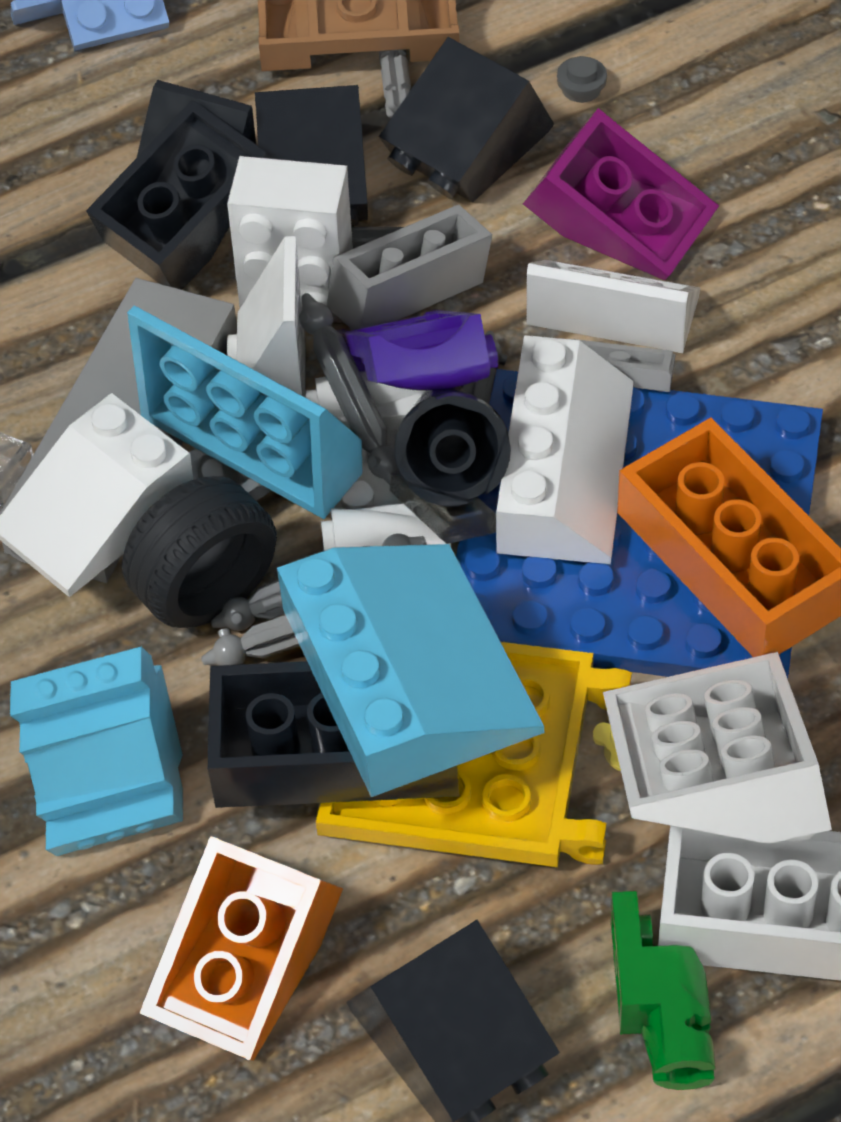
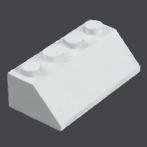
M524 335L508 434L511 446L510 462L503 479H501L496 510L497 553L611 564L618 509L619 470L623 469L634 381L580 340Z

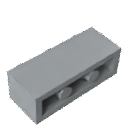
M458 204L337 255L333 259L327 307L351 330L398 321L483 283L493 234Z

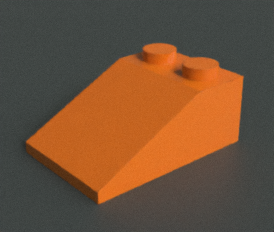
M211 836L140 1013L254 1061L318 952L343 888Z

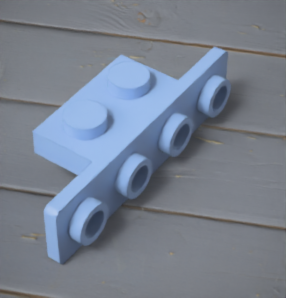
M15 0L11 2V18L14 25L63 14L74 51L169 27V19L163 0Z

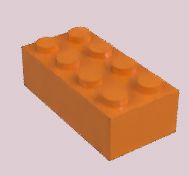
M711 417L619 470L617 513L752 657L775 652L781 654L841 617V548Z

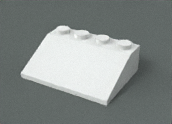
M778 652L603 692L632 818L766 844L781 841L801 842L811 838L816 833L832 830L819 763Z

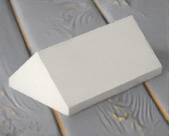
M551 260L532 262L528 264L527 325L683 353L698 302L700 287Z

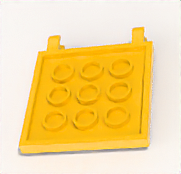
M501 642L544 724L545 733L458 765L459 797L320 803L316 819L317 835L558 867L560 852L567 853L573 859L582 863L592 865L603 864L607 823L593 819L574 820L567 819L566 817L587 700L596 703L600 708L607 711L603 692L630 686L632 672L618 668H593V653Z

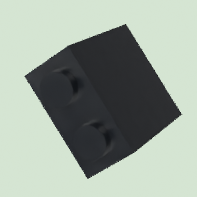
M447 37L378 137L390 152L387 159L399 170L411 176L417 170L429 177L427 182L442 195L452 199L457 193L473 203L551 130L554 122L529 80L456 40Z
M358 85L255 92L258 146L267 152L269 159L347 166L351 227L356 226L358 221L368 220Z
M478 919L346 1002L353 1015L435 1122H455L457 1120L459 1122L480 1121L497 1109L490 1098L510 1085L516 1095L532 1087L549 1075L543 1064L560 1053Z

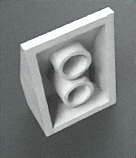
M296 236L283 238L239 309L237 334L227 335V356L305 397L306 342L305 331L299 320V314L302 311Z
M111 393L68 426L0 515V540L63 593L71 597L124 554L126 543L133 528L157 500L177 486L194 480L190 453Z

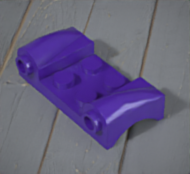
M433 310L425 312L423 316L351 331H345L344 329L336 330L342 334L359 372L366 371L368 381L400 389L421 391L453 389L488 378L490 369L498 366L495 342L491 334L484 335L481 314Z

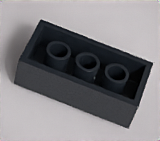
M307 661L210 666L207 769L215 808L459 797L458 765L371 797Z

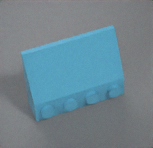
M135 305L127 312L141 416L158 428L320 518L325 519L331 512V508L337 505L363 473L362 440L322 406Z
M449 544L336 547L277 567L283 611L371 797L545 733L544 724Z

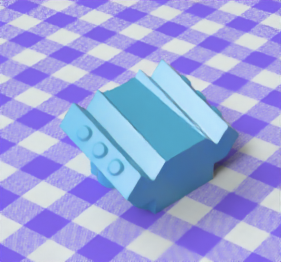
M142 646L11 681L10 716L20 723L19 752L24 755L25 763L28 764L35 790L36 816L46 821V850L55 856H60L183 821V787L178 770L183 754L162 665L154 666L152 656Z

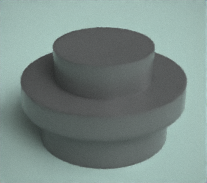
M578 56L564 61L557 70L558 86L564 96L574 102L584 103L596 99L607 82L606 68L601 62L591 57Z

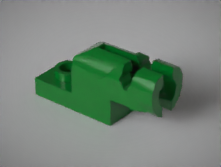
M637 891L612 892L610 926L620 1035L642 1034L652 1066L653 1082L656 1085L674 1090H690L709 1086L715 1079L714 1070L716 1066L713 1040L709 1034L711 1014L707 978L703 965L694 949L690 946H653L651 915H639Z

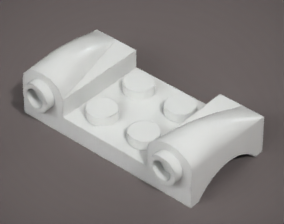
M366 371L360 372L387 428V445L394 448L396 433L402 420L425 391L400 389L368 381ZM315 378L316 389L306 390V398L327 409L350 429L327 378ZM362 448V475L337 505L331 508V520L321 521L324 551L336 547L382 546L387 537L396 533L405 534L408 537L424 536L427 545L449 544L451 547L445 506L427 502L417 496L409 488L400 472V486L392 488L384 479L374 476L369 470L367 463L369 453Z

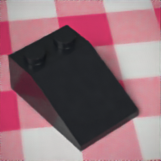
M192 99L96 199L86 212L104 243L159 284L182 290L212 259L230 227L227 203L239 156L269 159V156L265 150Z

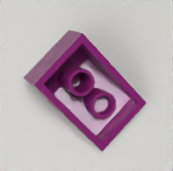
M599 108L574 135L523 202L525 207L563 237L664 281L671 275L719 207L717 203Z

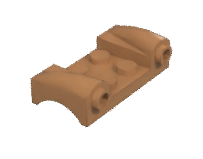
M258 0L259 51L262 71L310 69L311 55L409 49L410 62H424L433 59L447 37L460 43L456 0Z

